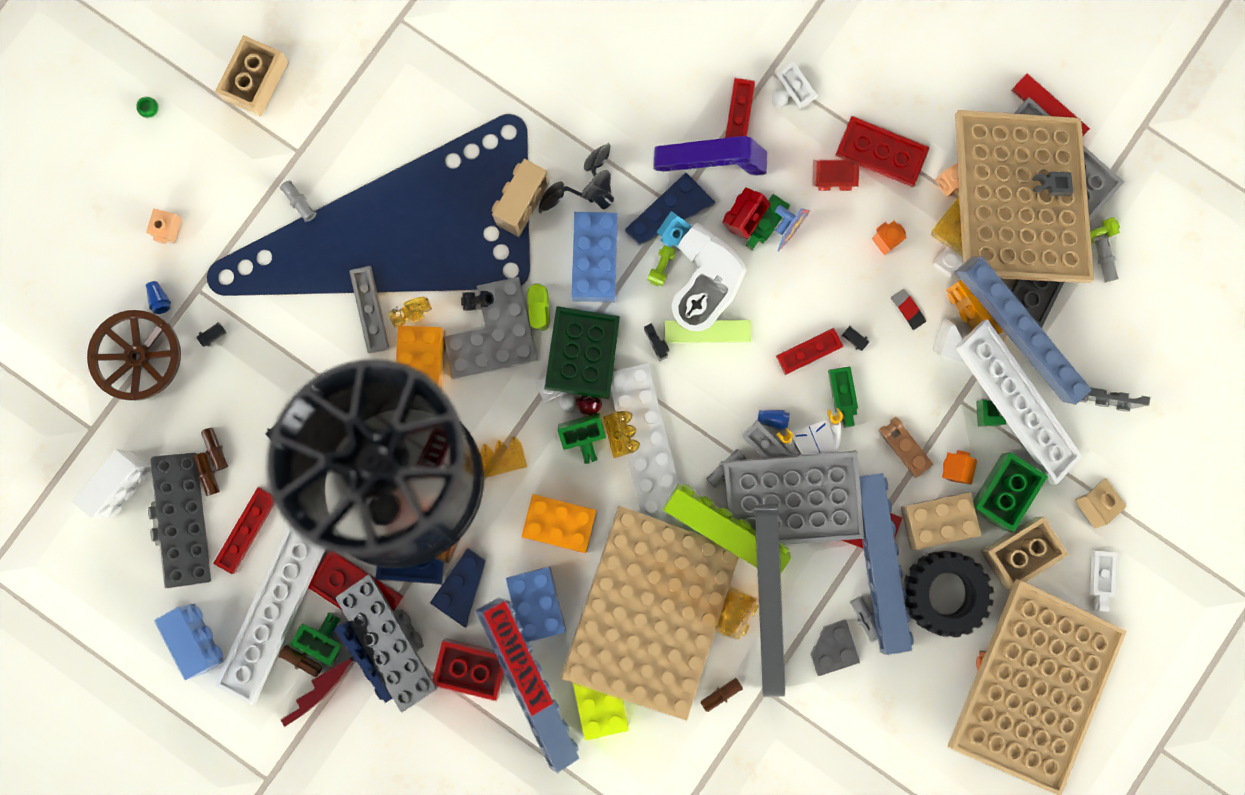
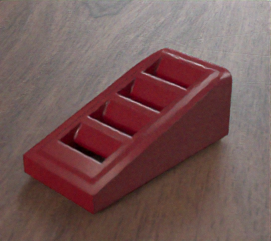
M443 429L432 430L416 463L418 468L442 467L449 450L448 441L438 440L436 435L447 439L446 432ZM433 443L443 447L442 450L433 447ZM429 452L439 455L438 458L428 455ZM428 460L435 464L434 466H432L430 464L425 463V461Z

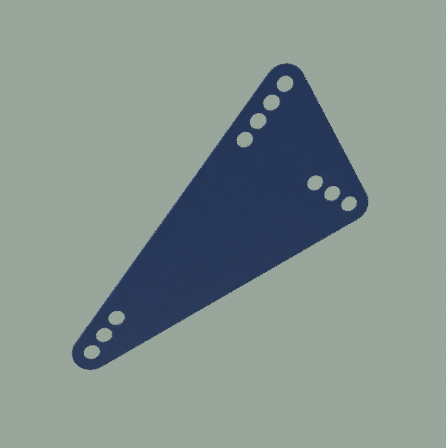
M501 115L315 210L316 216L312 220L305 222L304 218L301 217L217 260L210 266L207 273V283L210 289L221 296L354 293L349 270L371 266L377 293L478 290V285L511 279L503 273V268L508 263H514L518 266L519 272L516 277H519L521 286L524 285L530 275L529 220L520 236L517 237L496 225L492 215V208L497 200L500 201L504 195L502 191L505 184L512 181L516 165L518 163L521 164L524 158L528 160L527 126L523 119L517 115ZM512 125L516 128L517 133L513 139L507 140L502 137L501 130L504 126ZM491 134L497 137L498 144L495 148L487 149L483 146L482 141L486 135ZM475 144L478 146L479 154L476 158L469 159L464 155V149L467 145ZM449 154H457L460 157L461 162L458 167L449 168L445 164V159ZM489 226H494L499 230V237L495 241H488L484 238V230ZM502 244L508 247L509 255L503 260L495 258L493 251L497 245ZM262 250H268L272 255V260L267 265H260L257 262V254ZM242 260H249L253 264V270L248 275H242L238 271V264ZM226 269L231 270L234 274L233 281L228 285L221 284L218 278L220 272Z

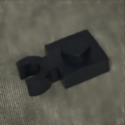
M652 323L644 326V331L659 362L668 357L667 352L670 351L664 339L660 340Z

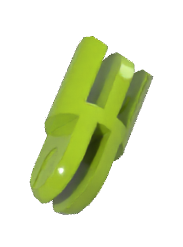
M535 283L527 291L529 323L531 327L539 331H545L550 326L548 291L544 285Z

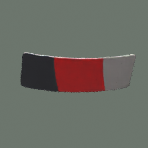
M905 289L891 297V300L903 314L912 330L926 323L925 317Z

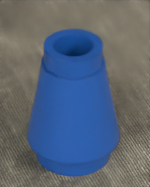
M157 281L147 283L145 287L149 309L157 315L168 312L171 301Z
M759 410L757 420L763 425L782 431V429L788 428L790 413L785 412V410Z

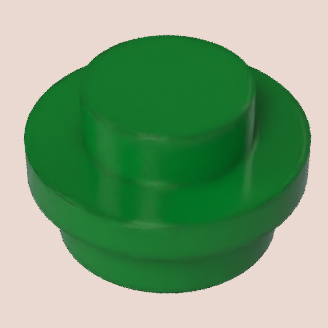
M142 97L137 101L136 109L142 117L152 118L157 114L159 106L153 98Z

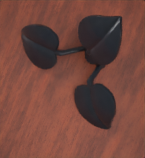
M607 143L598 147L586 158L584 170L587 172L591 170L594 177L583 189L582 193L564 186L562 181L551 185L543 194L539 203V213L541 214V212L555 207L561 201L565 191L576 194L590 203L595 202L603 210L607 209L614 201L610 187L611 173L608 170L596 173V169L606 162L611 144Z

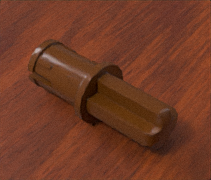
M206 428L202 430L201 435L207 448L205 452L210 456L214 471L227 468L228 464L222 452L223 446L219 444L214 429Z
M202 452L194 455L200 474L197 477L201 479L205 495L209 496L219 493L220 490L214 476L215 471L211 469L207 454Z
M285 645L279 653V658L293 664L295 669L300 668L313 677H317L322 671V665L306 657L307 654H301L289 647V645Z
M735 677L721 688L717 687V691L703 699L701 705L706 712H710L723 702L727 703L729 698L744 689Z

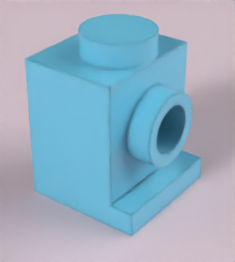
M671 211L657 233L662 236L661 242L669 247L672 245L678 247L682 238L693 226Z

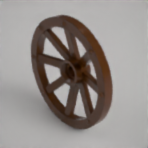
M127 310L107 318L93 333L87 350V364L95 383L107 394L128 401L149 399L165 390L175 378L181 361V347L173 328L159 316L142 310ZM130 319L133 345L128 344L111 328L120 322ZM138 319L149 320L157 325L142 346ZM164 332L169 341L170 350L148 352L160 334ZM108 335L125 350L124 353L98 354L104 336ZM137 353L140 354V358L138 360H136ZM170 357V363L164 376L148 362L149 359ZM124 360L126 362L106 380L98 364V361ZM133 367L130 393L122 392L111 386ZM141 367H144L157 383L139 392Z

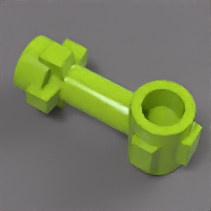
M1115 217L1101 221L1103 226L1090 230L1091 243H1094V238L1106 234L1107 237L1119 234L1120 225L1118 220H1115Z
M664 245L659 250L660 261L656 270L651 268L647 278L650 284L655 286L664 285L667 274L664 273L668 261L673 260L675 256L673 248Z

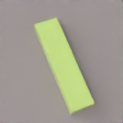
M716 320L710 328L703 331H690L681 327L677 321H665L666 343L751 342L750 320Z

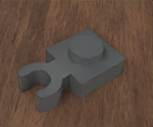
M1049 172L1047 175L1037 174L1032 178V181H1039L1041 185H1037L1033 189L1034 192L1040 193L1046 189L1049 196H1070L1073 194L1071 172Z

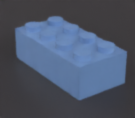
M574 212L572 301L615 302L617 213Z

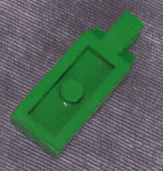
M774 194L768 200L771 203L770 207L751 233V238L746 244V247L752 251L758 242L764 244L782 219V216L775 212L776 208L781 205L788 210L790 204Z
M851 367L828 370L835 413L838 412L837 408H839L843 414L844 428L855 426L853 415H857L858 404Z

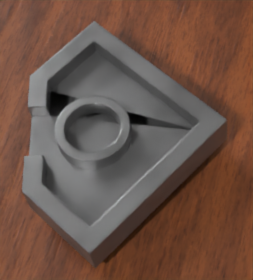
M844 619L824 626L816 645L810 653L817 675H825L860 663L847 621Z

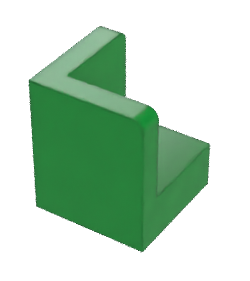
M981 399L976 401L978 427L1006 425V420L1003 416H1000V412L992 400Z

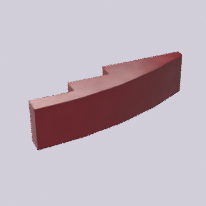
M350 657L311 680L315 689L296 700L299 709L280 719L283 726H288L322 701L345 677L356 661L354 657Z

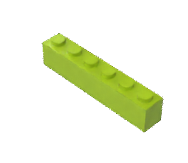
M678 483L664 504L663 511L757 568L756 531L751 528L752 526L743 519L737 520L732 517L733 514L726 508L721 507L719 509L714 506V502L708 497L702 496L701 498L694 493L695 490L686 484L682 486ZM779 542L780 571L782 573L791 560L789 548Z

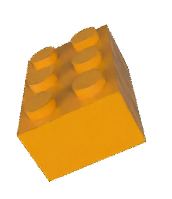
M962 280L946 290L949 301L956 305L960 311V318L963 322H967L971 328L970 332L983 320H988L998 335L1004 332Z
M398 326L396 362L411 366L424 373L441 389L445 345L444 329L442 327Z
M532 494L521 537L586 553L597 510Z

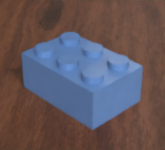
M551 566L506 578L515 618L523 628V633L521 634L524 640L531 642L566 632Z
M195 603L177 607L154 620L184 681L199 676L224 662L222 658L223 652L212 639L213 632L209 626L205 625L202 619L203 613Z

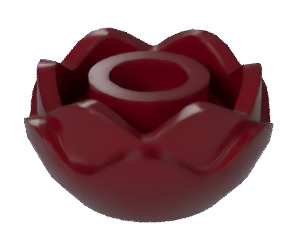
M583 395L580 398L577 397L575 403L579 412L586 415H594L602 407L601 399Z

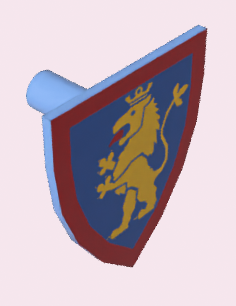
M781 205L776 208L775 212L782 216L783 220L775 231L781 235L784 234L777 249L778 252L799 229L810 213L809 209L801 208L798 214L794 215Z

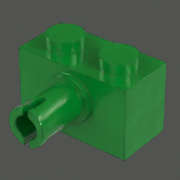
M600 412L558 424L557 431L563 450L580 446L585 464L590 463L588 454H590L592 462L598 460L592 442L606 438Z
M328 613L319 630H314L302 623L290 643L291 646L332 667L343 647L342 644L332 640L330 636L341 619Z

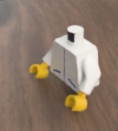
M837 408L838 412L835 416L832 415L831 410H828L827 415L830 418V422L826 419L794 433L785 428L786 435L782 436L778 432L777 437L793 456L836 452L840 443L843 414L839 408Z

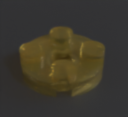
M424 296L404 302L405 306L400 310L398 307H395L388 313V317L394 328H398V326L406 324V321L412 320V322H417L423 319V314L430 311L432 307L428 298L426 297L425 299Z

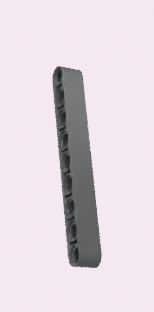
M778 504L755 505L763 697H785Z

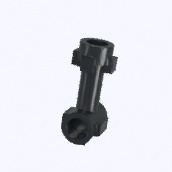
M480 291L479 296H475V292L462 293L461 306H463L464 311L476 310L478 304H481V307H488V305L493 303L494 296L488 291Z

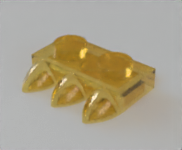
M626 410L603 416L613 458L634 453L640 446L638 441L630 439L634 436L636 428L632 425H627L632 419L633 414Z
M514 436L510 440L509 449L500 440L495 445V453L486 444H483L481 448L485 478L528 467L523 446Z

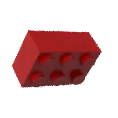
M445 638L441 643L433 681L439 688L497 701L500 696L505 673L493 649Z

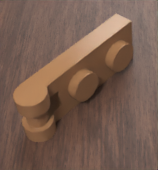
M897 417L891 419L889 425L886 427L882 426L878 430L914 478H917L934 465ZM896 430L899 435L893 438L891 433Z

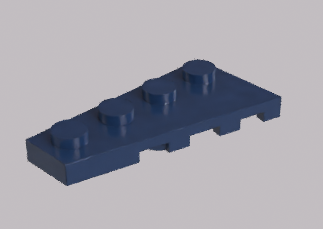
M686 172L625 229V232L641 246L659 236L657 231L671 211L683 220L697 215L707 207L715 205V201Z
M349 621L334 628L363 670L365 677L374 686L377 697L380 700L383 699L385 703L393 699Z

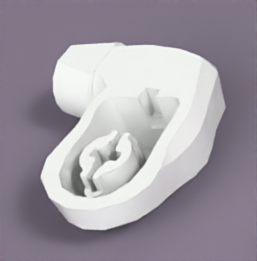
M698 223L686 233L678 244V248L692 263L696 262L698 268L691 276L689 282L674 295L671 304L673 316L678 324L690 331H703L713 325L719 315L732 302L746 273V266L739 255L728 244L715 237L714 233Z

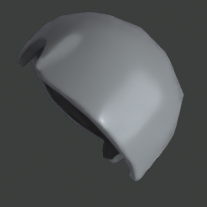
M393 493L381 498H372L370 503H368L372 521L375 525L387 526L392 524L401 514L400 500Z

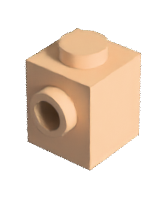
M958 163L943 171L935 179L946 197L959 190Z
M153 208L146 233L154 237L153 241L166 244L167 241L175 243L182 218L174 213Z

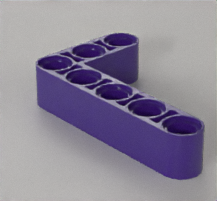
M747 136L654 147L653 169L659 172L737 164L750 175L758 176L767 173V151L754 139Z

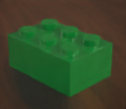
M1002 453L973 500L975 511L978 515L1003 531L1015 532L1048 476L1013 453Z

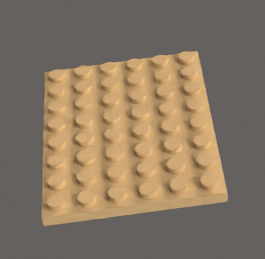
M958 110L955 113L963 264L970 257H983L1000 279L1091 283L1094 281L1081 118ZM1049 172H1071L1073 194L1070 196H1049L1046 189L1040 193L1034 192L1033 189L1037 185H1041L1039 181H1032V178L1037 174L1047 175Z
M618 506L560 678L687 721L739 557L705 536Z
M1016 579L947 747L1056 795H1062L1127 631L1024 581Z

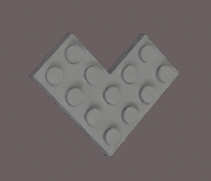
M519 277L478 285L479 295L480 291H488L494 296V301L491 305L481 307L486 327L444 336L453 379L537 361Z

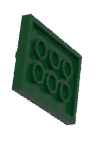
M556 306L544 390L609 399L620 316Z

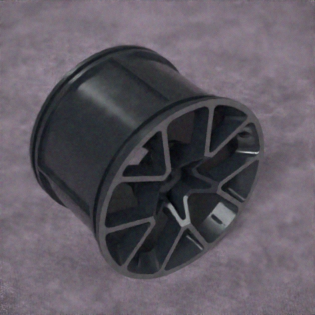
M382 359L357 360L337 365L317 375L306 383L286 404L277 419L269 440L266 462L268 485L273 501L286 523L298 535L313 545L329 552L350 555L370 565L384 568H406L437 558L463 537L474 521L482 501L484 467L481 453L474 438L460 421L455 407L444 391L424 373L399 362ZM410 409L425 411L438 416L405 424ZM397 410L393 422L386 429H371L364 423L365 420L377 414ZM435 429H443L446 432L449 448L448 466L446 468H410L411 459L405 437ZM348 435L350 441L344 450L335 452L339 444ZM331 471L342 477L349 488V493L329 514L325 496V481L327 474ZM410 479H444V483L431 506L427 510H423L408 481ZM400 487L413 509L416 519L401 530L386 536H379L374 528L367 499L385 497ZM355 505H357L366 538L343 536L336 529V526Z

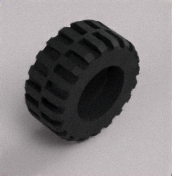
M932 552L928 556L919 558L916 565L912 564L909 568L911 573L904 578V581L907 582L905 588L906 600L904 602L905 607L909 608L910 617L916 620V624L921 628L943 637L951 636L956 638L961 637L962 634L969 635L973 633L974 627L979 629L983 625L981 621L983 618L988 619L990 612L987 609L988 606H993L994 600L990 599V594L994 593L993 586L988 584L991 581L989 574L984 573V567L980 563H975L972 557L958 552ZM942 573H953L959 576L965 587V599L962 606L956 612L949 615L937 612L933 608L929 596L933 581Z

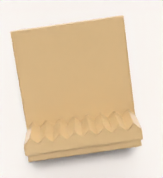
M1104 478L1088 494L1075 499V502L1094 529L1109 524L1127 507L1107 478Z

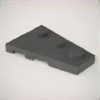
M1090 387L1092 390L1079 401L1084 403L1088 402V400L1094 401L1096 406L1109 407V405L1116 406L1118 411L1130 412V409L1149 406L1150 397L1141 396L1133 399L1128 398L1129 393L1111 392L1109 395L1105 389Z

